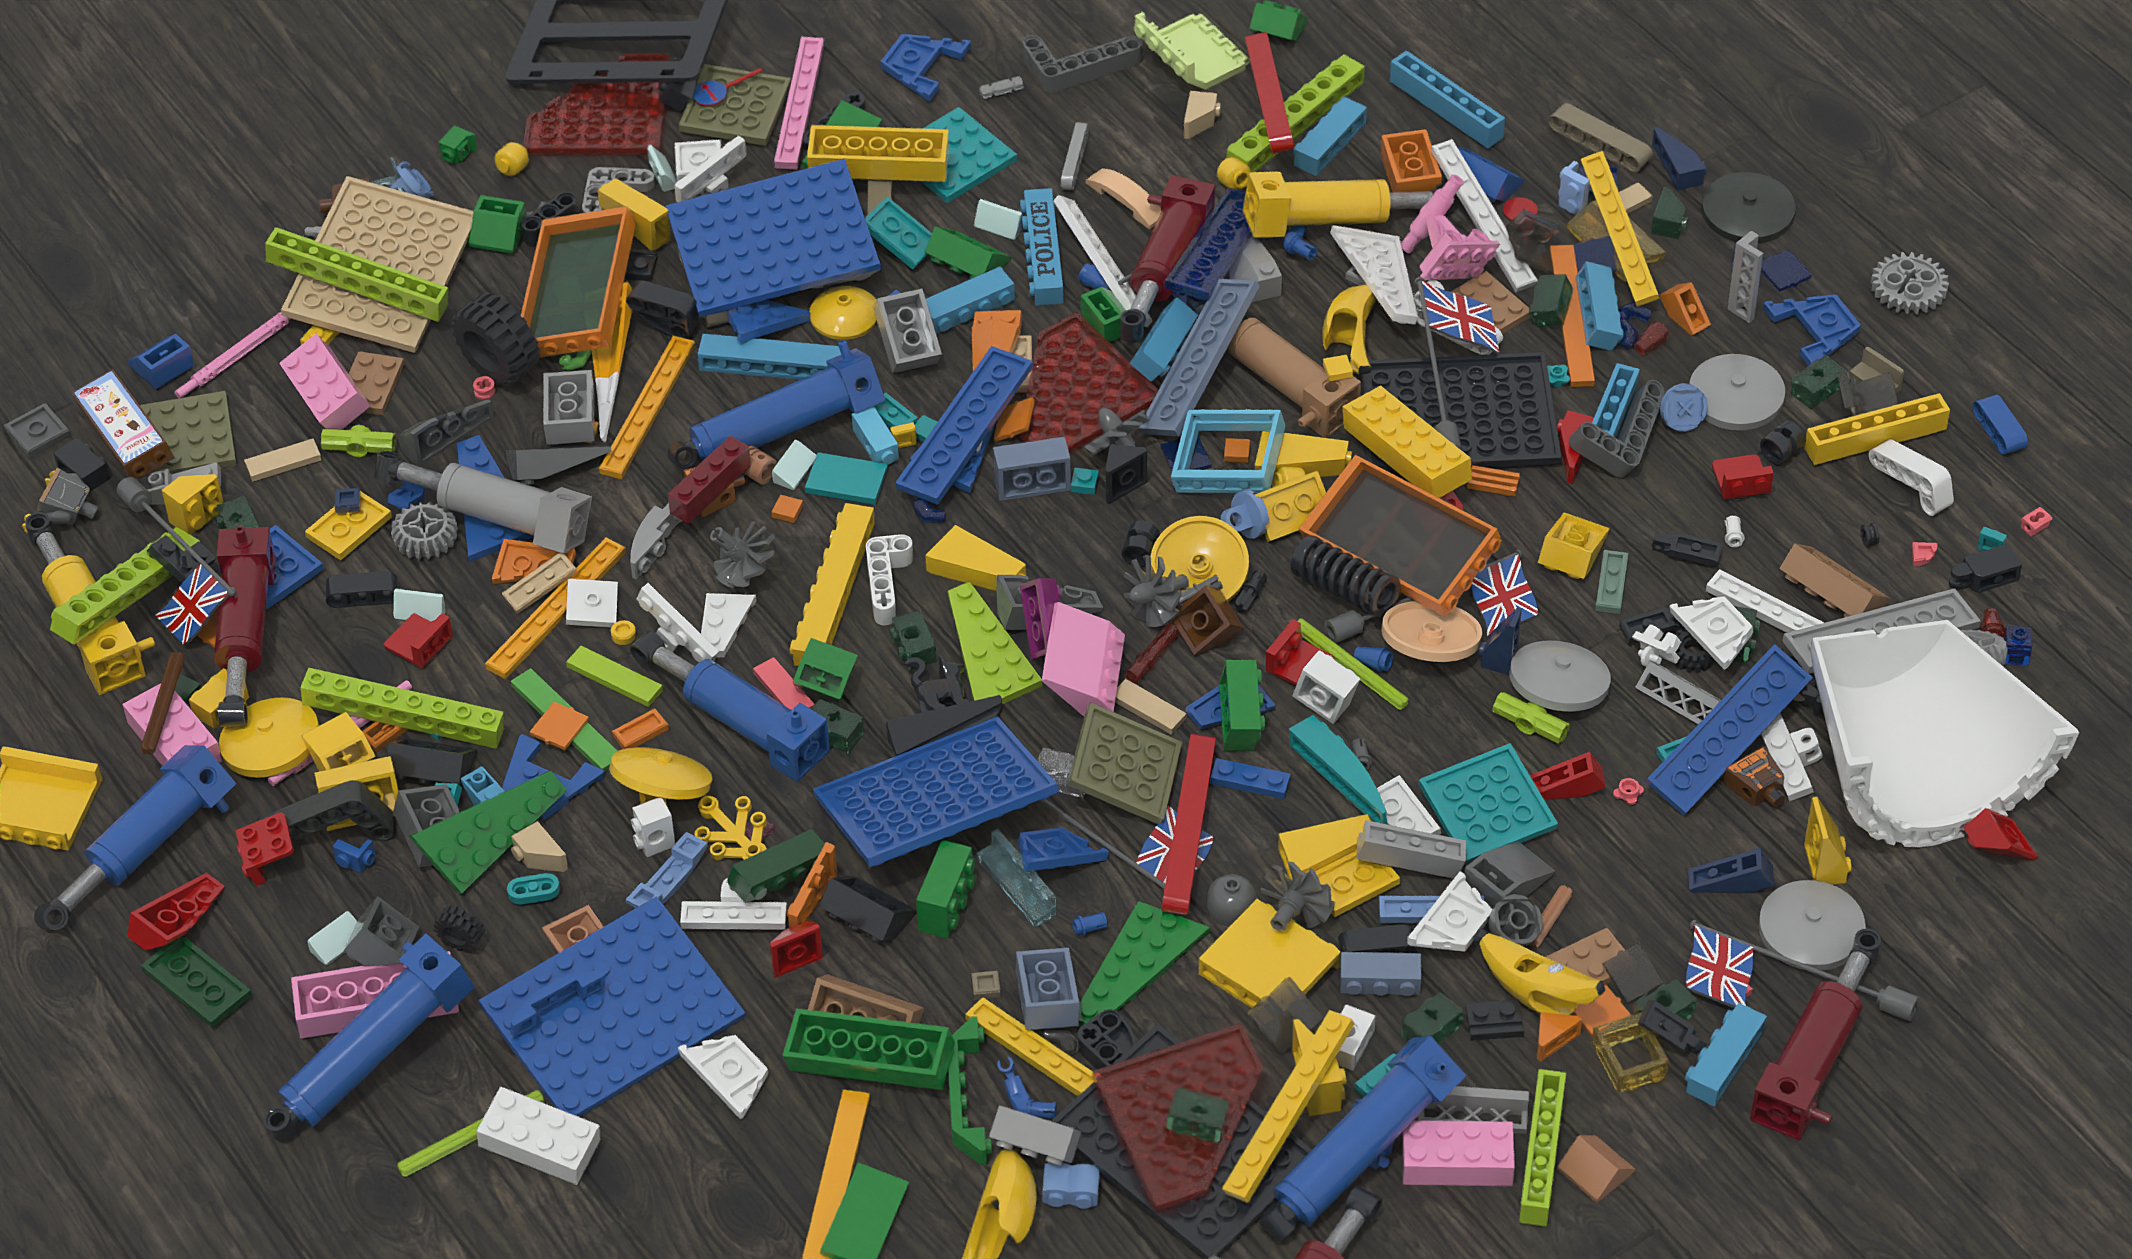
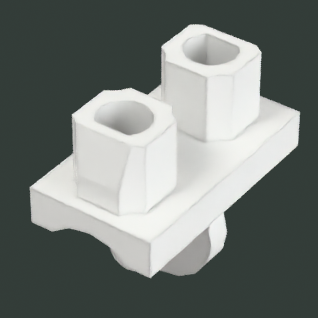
M1651 624L1643 634L1636 631L1632 637L1640 642L1641 649L1638 655L1641 657V663L1645 667H1647L1649 661L1660 664L1662 658L1676 664L1680 659L1676 654V650L1681 643L1679 638L1668 632L1661 642L1659 640L1663 636L1662 631Z

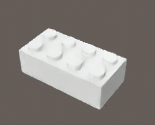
M500 1087L477 1130L478 1146L577 1185L600 1141L599 1125Z

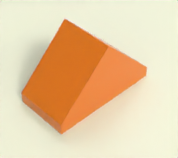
M1541 1012L1537 1059L1540 1062L1578 1037L1581 1034L1582 1018L1575 1015Z

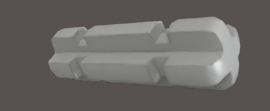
M1017 76L1011 78V81L1006 79L991 83V86L986 84L980 87V95L983 99L992 97L993 94L998 96L1010 93L1012 89L1014 91L1023 89V81L1021 77Z

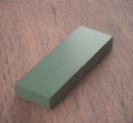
M1604 550L1595 611L1620 614L1628 553Z

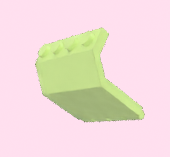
M1143 12L1135 16L1134 31L1136 35L1142 38L1149 48L1155 51L1165 63H1168L1178 76L1206 90L1244 71L1245 66L1250 62V59L1238 50L1202 14L1197 16L1192 14L1159 31L1153 22L1149 24L1145 20Z

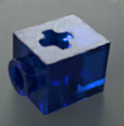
M2006 625L2004 641H2006L2007 657L2005 664L2029 665L2033 647L2032 627Z

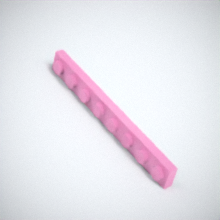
M801 37L774 160L775 168L798 169L803 135L807 127L824 47V38Z

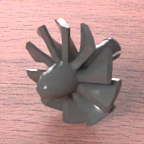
M1101 408L1098 412V419L1104 435L1084 448L1092 457L1110 444L1136 446L1130 432L1148 422L1149 418L1143 410L1122 422L1111 409Z
M755 521L751 522L743 539L740 538L739 527L735 529L733 537L721 527L715 528L719 534L714 530L712 531L710 539L721 546L720 560L714 561V567L718 574L716 578L730 589H734L735 586L746 587L750 584V578L765 572V561L772 557L775 552L774 550L759 552L775 538L771 534L765 540L760 541L767 529L766 526L763 525L760 530L751 536L756 524Z
M1149 555L1143 556L1146 563V573L1140 568L1137 559L1132 560V569L1137 572L1141 580L1140 582L1129 573H1124V578L1131 589L1130 592L1124 593V596L1135 607L1132 613L1133 616L1145 621L1148 627L1169 624V621L1179 613L1176 606L1182 595L1181 590H1186L1189 587L1187 576L1184 574L1176 576L1173 569L1168 577H1162L1165 572V564L1160 556L1158 557L1156 574L1151 565V557Z
M1288 862L1292 875L1291 880L1284 873L1282 867L1274 864L1271 868L1279 875L1282 882L1271 878L1268 874H1265L1263 879L1279 892L1261 888V893L1266 897L1280 900L1279 904L1271 905L1277 911L1270 921L1271 926L1275 930L1284 931L1291 919L1296 924L1306 922L1308 928L1315 927L1321 922L1325 923L1335 906V901L1331 900L1329 884L1321 885L1316 872L1311 868L1308 872L1303 873L1294 862Z

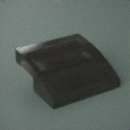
M1291 977L1285 978L1269 995L1264 996L1247 1012V1015L1279 1054H1282L1292 1046L1293 1020L1299 1019L1311 1030L1323 1018Z

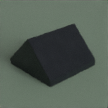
M1110 444L1105 469L1106 503L1108 505L1147 483V450L1144 447Z

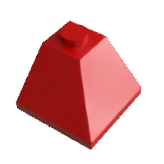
M1988 808L1982 810L1963 827L1969 836L1967 837L1968 842L1975 849L1980 848L1990 853L2036 860L2038 858L2015 821Z
M806 921L801 924H795L789 929L784 930L770 942L772 970L775 978L823 959L821 933L817 923Z

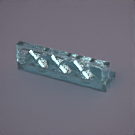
M998 828L992 831V845L977 852V860L1034 927L1056 916V896L1034 870H1024L1021 855Z

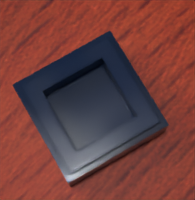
M360 489L335 490V512H360Z

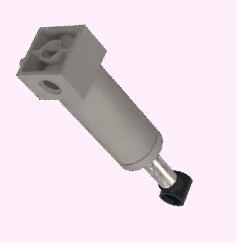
M380 451L377 453L374 472L376 479L385 482L403 480L436 490L437 503L440 507L533 535L534 545L563 554L582 544L585 540L592 496L563 487L553 492H548L457 463L449 464L443 474L408 464L405 460H402L400 454L395 452Z

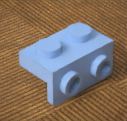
M1573 161L1568 167H1564L1560 173L1559 206L1582 218L1584 210L1587 209L1590 180L1578 174L1579 163Z

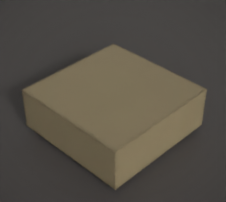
M998 971L971 973L974 1000H979L982 997L985 999L1001 997Z

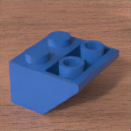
M177 334L164 338L127 361L128 365L155 389L194 366L190 346Z

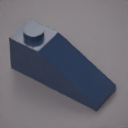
M1659 127L1654 128L1652 146L1676 189L1681 190L1703 185L1704 175L1706 174L1704 161L1700 160L1696 152Z
M1516 608L1490 633L1487 642H1482L1479 650V656L1482 657V668L1509 675L1512 658L1518 651L1522 609Z
M1761 848L1688 869L1689 890L1691 892L1750 893L1774 886L1773 864Z

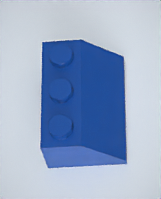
M1457 146L1489 201L1495 202L1497 199L1504 202L1524 183L1525 179L1468 149Z

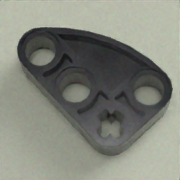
M641 280L636 283L626 298L628 306L641 319L668 336L688 339L699 323L697 302L690 294Z
M1112 1009L1102 1011L1078 1030L1079 1053L1101 1075L1136 1044L1134 1034L1127 1021L1119 1012Z

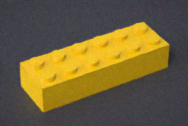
M811 125L807 154L808 168L845 159L851 179L946 182L949 134L948 130Z
M1382 386L1342 406L1344 429L1414 486L1440 498L1472 480L1471 458Z

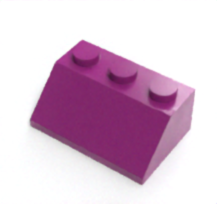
M1051 578L1034 579L1019 585L1031 659L1046 657L1054 604L1059 602L1061 597L1060 587L1056 584V579Z

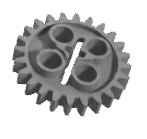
M1901 252V257L1892 254L1891 260L1885 257L1883 263L1878 262L1877 268L1873 270L1871 290L1875 291V298L1881 297V304L1888 302V309L1895 306L1896 312L1905 309L1906 314L1910 310L1918 314L1919 309H1922L1927 313L1928 307L1935 309L1936 304L1941 305L1942 299L1946 298L1949 285L1947 282L1948 276L1944 275L1945 269H1939V263L1931 264L1932 258L1923 260V254L1916 258L1913 252H1911L1909 257H1906L1904 252Z

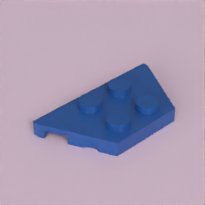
M763 300L728 310L727 319L732 324L733 331L738 333L737 340L743 342L810 321L811 312Z
M1062 827L1023 832L1019 834L1018 846L1025 871L1054 869L1055 867L1105 861L1109 854V851L1105 848L1094 850L1088 847V840L1076 836Z

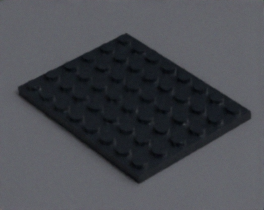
M1545 352L1436 357L1446 420L1457 424L1461 449L1471 458V468L1472 465L1486 468L1561 464V451ZM1431 357L1368 360L1372 371L1368 374L1356 373V378L1361 382L1360 397L1382 386L1433 428L1442 421ZM1365 446L1366 460L1388 472H1397Z
M1156 1024L1050 1121L1081 1131L1075 1152L1089 1164L1095 1166L1101 1174L1203 1259H1209L1215 1255L1220 1256L1277 1201L1273 1189L1312 1151L1311 1148L1290 1132L1248 1203L1225 1194L1222 1189L1267 1115V1112L1159 1024Z

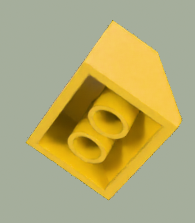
M390 756L315 773L319 793L346 781L356 780L363 783L392 811L394 810L398 788ZM348 818L326 828L327 831L357 824Z

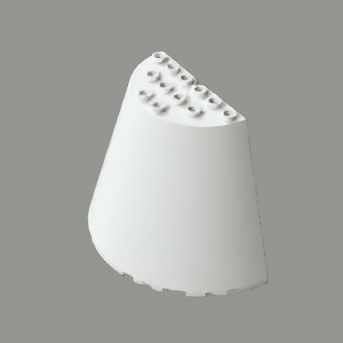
M1948 620L1890 627L1884 629L1879 635H1876L1874 630L1812 639L1810 652L1812 666L1845 803L1857 825L1861 826L1871 837L1877 840L1884 839L1886 843L1895 845L1896 842H1902L1904 847L1934 846L1964 837V834L1961 832L1965 831L1963 827L1985 808L2008 816L2007 810L2014 809L2015 804L2024 797L2030 800L2044 787L2046 780L2055 775L2059 770L2056 764L2062 756L2064 759L2068 757L2078 737L2079 731Z

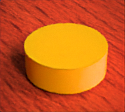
M625 620L613 624L611 627L612 640L619 645H627L633 642L636 638L634 624Z

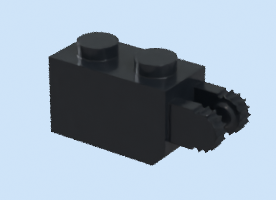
M2009 544L1999 547L1995 546L1989 550L1964 557L1962 564L1951 568V578L1948 585L1956 590L1970 587L1972 591L1981 593L2019 581L2022 563Z

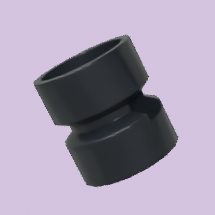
M1785 421L1761 440L1760 449L1769 462L1780 465L1805 446L1806 437L1797 424L1792 421Z
M1138 520L1130 524L1121 552L1122 558L1130 565H1132V560L1137 559L1139 566L1145 567L1146 563L1143 556L1149 555L1151 557L1153 546L1160 536L1159 529L1148 521Z

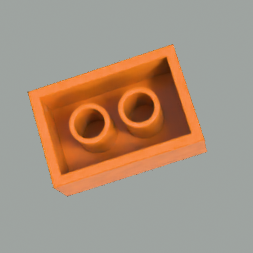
M1426 129L1382 135L1381 158L1392 192H1426L1435 190L1436 185L1441 184L1442 176L1438 163L1431 152L1432 145Z

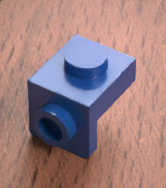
M403 481L401 488L389 494L388 503L395 505L400 510L402 508L410 509V504L418 506L420 501L424 502L426 487Z
M339 839L332 846L335 861L341 867L350 868L361 874L367 866L374 862L376 857L373 841L369 839L366 840L360 849Z

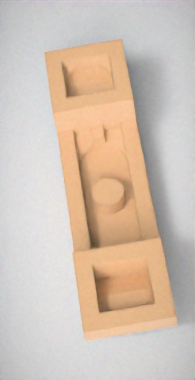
M1101 169L1085 180L1087 185L1101 195L1107 192L1133 211V218L1148 229L1155 226L1161 214V207L1149 204L1147 202L1149 194L1126 176L1113 170Z

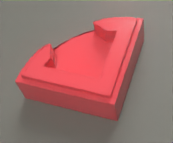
M1913 542V566H1922L1929 563L1936 555L1937 543Z

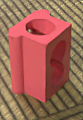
M2038 507L2021 518V528L2032 537L2048 527L2052 517L2044 509Z

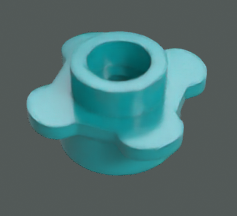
M1566 365L1547 366L1551 386L1561 387L1570 381Z

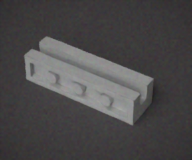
M1366 820L1363 825V833L1360 832L1357 838L1356 859L1455 878L1466 860V840Z

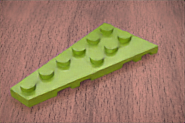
M970 581L949 590L948 598L973 700L1000 695L1002 704L1042 687L1040 676Z

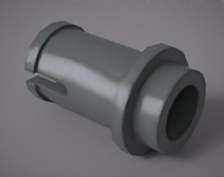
M1355 739L1351 743L1352 752L1364 768L1368 770L1372 764V758L1368 755L1367 741L1362 739L1361 747L1360 739Z

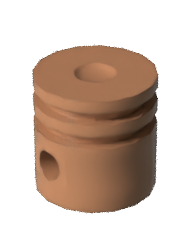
M749 446L751 466L743 474L764 485L772 479V470L777 465V461L756 447Z

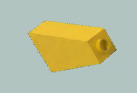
M616 178L598 189L599 205L604 210L628 206L636 220L634 236L651 251L657 250L670 241L669 211L664 206Z
M1262 431L1255 470H1261L1270 431ZM1284 433L1275 472L1281 467H1300L1306 475L1318 471L1320 477L1338 476L1352 460V451H1348L1349 441Z
M956 525L925 555L927 572L965 583L970 581L972 585L997 591V575L1026 576L1025 563Z
M1368 814L1280 833L1278 850L1288 877L1292 880L1288 862H1294L1305 873L1310 868L1316 871L1356 851L1359 833H1363L1365 821H1370Z

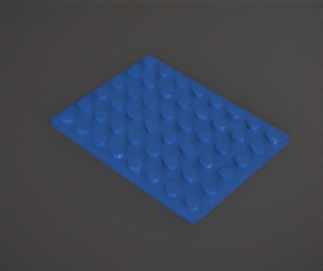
M845 159L666 205L691 292L697 302L696 307L699 317L881 269Z
M997 716L813 788V792L820 805L869 867H872L874 865H881L894 857L906 855L914 849L928 846L942 838L951 837L967 828L976 827L980 823L992 818H999L1003 814L1015 809L1024 808L1035 801L1047 799L1051 795L1058 793L1059 789L1057 782Z
M657 896L479 1000V1006L553 1107L577 1117H581L679 1058L680 1052L678 1047L681 1045H686L687 1048L699 1046L702 1044V1041L709 1040L745 1018L744 1010ZM586 971L604 972L605 987L583 1000L575 992L537 1014V1025L513 1038L511 1035L512 1018L521 1005L539 989L557 979Z

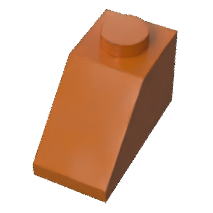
M1692 282L1678 284L1659 295L1668 316L1690 335H1694L1711 325Z

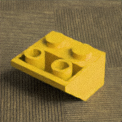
M215 474L180 476L162 489L169 522L190 535L201 529L203 525L215 516H218L225 509L218 476Z
M347 712L301 735L319 772L366 762L375 757L364 733Z

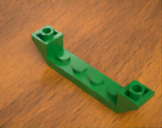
M974 1016L952 1035L955 1045L948 1067L953 1145L980 1165H987L986 1154H992L991 1138H985V1127L968 1128V1117H962V1111L967 1110L966 1094H961L960 1088H966L965 1072H959V1066H964V1054H979V1043H984L983 1027H978L977 1016Z

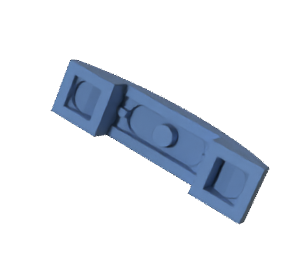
M686 832L671 848V857L646 885L640 883L626 898V903L637 908L657 896L661 903L664 904L676 893L695 869L708 846L707 842Z

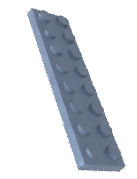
M1218 280L1146 413L1149 421L1138 427L1142 434L1180 436L1187 412L1194 410L1260 287L1256 280Z

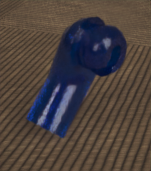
M1629 303L1618 308L1620 323H1626L1628 319L1634 316L1647 322L1652 311L1642 306L1637 307L1636 303Z
M1622 319L1620 324L1625 336L1620 343L1629 349L1633 344L1637 343L1639 334L1626 319Z
M922 498L914 502V511L921 520L945 522V510H933L928 501Z

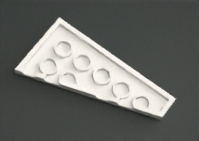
M1333 225L1330 231L1331 235L1392 321H1397L1401 324H1416L1418 315L1399 236Z

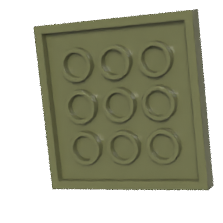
M705 64L695 88L706 81H717L725 85L751 72ZM759 73L726 89L725 99L714 106L700 105L692 97L679 123V131L733 140L739 136L746 143L766 146L791 87V78Z
M226 391L140 405L165 439L175 457L150 473L168 469L172 475L216 462L220 468L237 466Z
M1090 702L1086 708L1067 785L1156 824H1161L1165 817L1182 742Z

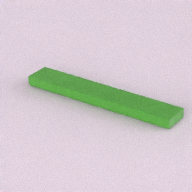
M531 668L511 680L512 688L542 716L553 702L568 708L571 707ZM588 722L571 742L595 767L604 770L605 773L609 771L611 758L617 750Z

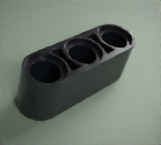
M562 192L524 218L521 223L524 243L531 247L537 246L544 219L578 214L576 196L571 192Z
M390 571L332 575L326 580V603L333 608L391 604L394 602V590L397 589V576Z
M1409 925L1346 930L1338 936L1341 952L1417 954V947L1407 944L1408 936L1413 931V928Z

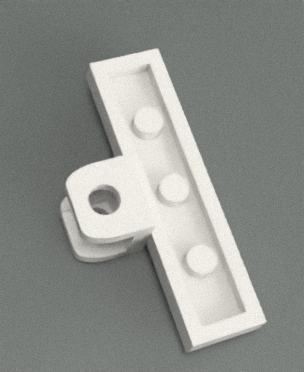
M737 136L718 152L711 155L700 166L694 168L687 176L680 179L674 185L676 202L692 199L698 193L703 194L705 191L715 193L719 189H721L720 191L727 190L728 178L723 174L746 157L745 140Z
M649 583L642 587L637 600L640 606L645 611H649L661 626L656 634L661 637L666 649L673 652L680 644L692 653L697 662L705 659L715 661L719 651Z
M1780 713L1761 735L1768 752L1784 774L1783 787L1789 801L1814 792L1804 766L1817 762L1823 755L1812 728L1801 729L1789 734ZM1805 737L1811 738L1809 740H1805L1802 742L1803 738ZM1815 750L1814 753L1811 755L1806 754L1808 752Z
M727 879L722 883L721 902L682 901L681 929H786V902L745 903L735 891L730 889L731 887L727 883Z

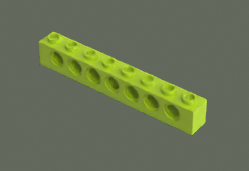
M1342 55L1284 102L1293 141L1327 114L1334 104H1338L1343 97H1347L1364 83L1365 66L1346 55ZM1264 119L1260 120L1254 128L1247 131L1238 141L1232 143L1226 152L1227 158L1234 157L1249 166L1251 172H1256L1278 154H1272Z
M275 227L265 243L266 262L439 322L448 307V287L277 227Z
M178 527L173 529L190 547L200 542ZM169 532L161 536L162 538L167 535L183 551L186 550ZM149 543L139 553L133 554L123 564L120 563L110 573L104 574L94 584L88 585L78 595L72 596L62 606H57L51 614L50 630L74 645L173 575L147 552L153 543Z
M308 668L301 685L302 705L341 714L347 712L350 716L429 734H438L442 737L497 749L504 731V715L502 711Z

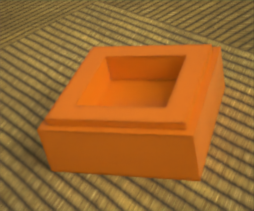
M1226 438L1224 462L1248 463L1250 439Z
M780 495L771 512L772 518L795 523L803 508V500Z

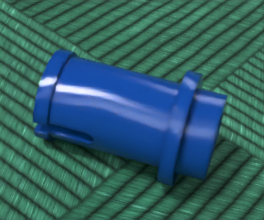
M1104 912L1086 917L1079 915L1076 919L1072 920L1073 930L1076 935L1085 936L1087 932L1107 928V919Z

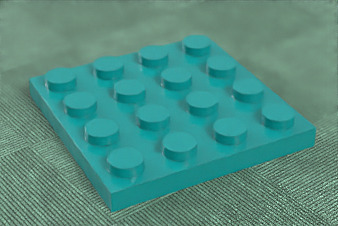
M959 107L923 128L948 130L949 156L946 182L921 181L946 203L951 202L1017 161V154Z
M1511 743L1419 779L1418 785L1448 837L1466 840L1465 866L1484 852L1511 843H1523L1557 829L1558 823Z

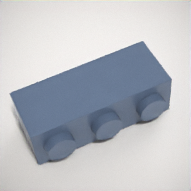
M1341 952L1340 993L1351 995H1420L1421 954Z

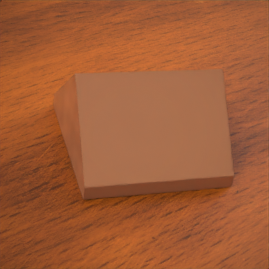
M587 905L542 927V930L556 951L560 953L604 926L590 906Z
M1579 1135L1558 1165V1170L1596 1203L1635 1172L1633 1166L1596 1135Z

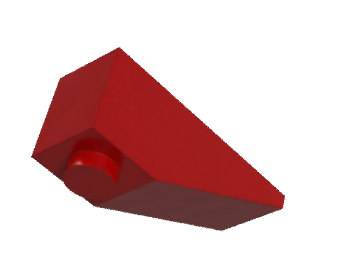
M1567 411L1565 418L1560 419L1557 425V432L1560 433V451L1567 483L1569 484L1573 483L1584 458L1583 455L1572 449L1569 444V437L1583 423H1592L1594 417L1572 411Z
M1590 752L1530 775L1544 800L1583 797L1606 788L1603 768Z

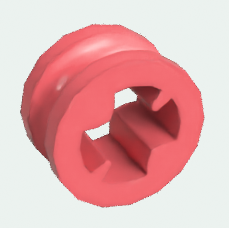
M488 376L477 378L473 383L475 396L481 400L492 398L496 392L494 380Z

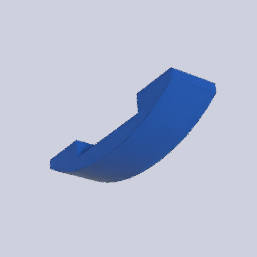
M586 971L557 979L539 989L521 1005L512 1018L511 1035L513 1038L536 1026L537 1014L575 992L583 1000L605 987L604 972Z

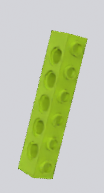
M1539 1069L1519 1223L1547 1226L1566 1077L1564 1072Z

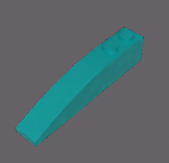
M1314 715L1289 728L1290 747L1361 812L1365 815L1368 814L1372 822L1387 824V811L1379 791L1362 763L1347 747L1340 736H1336L1329 730L1325 722L1319 721Z

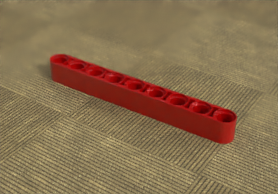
M1267 32L1247 36L1245 40L1272 154L1295 149Z
M1198 734L1190 735L1162 901V912L1188 915L1216 737Z

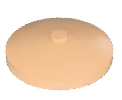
M1417 601L1401 603L1389 609L1383 617L1381 629L1383 638L1395 650L1416 659L1433 662H1449L1469 657L1478 650L1482 638V628L1479 622L1466 611L1455 607L1446 616H1443Z

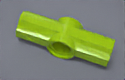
M355 425L351 430L323 429L321 447L325 450L347 451L354 457H363L367 452H395L397 438L396 433L371 432L365 426Z
M1501 692L1497 696L1493 705V712L1515 722L1517 728L1525 734L1531 735L1536 732L1559 744L1564 741L1569 731L1570 724L1548 714L1545 707L1531 701L1525 703L1505 692Z

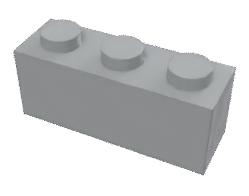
M999 1106L989 1137L998 1140L997 1146L1012 1150L1013 1145L1022 1148L1021 1153L1035 1158H1037L1038 1153L1047 1155L1046 1161L1062 1165L1063 1161L1072 1163L1081 1131Z

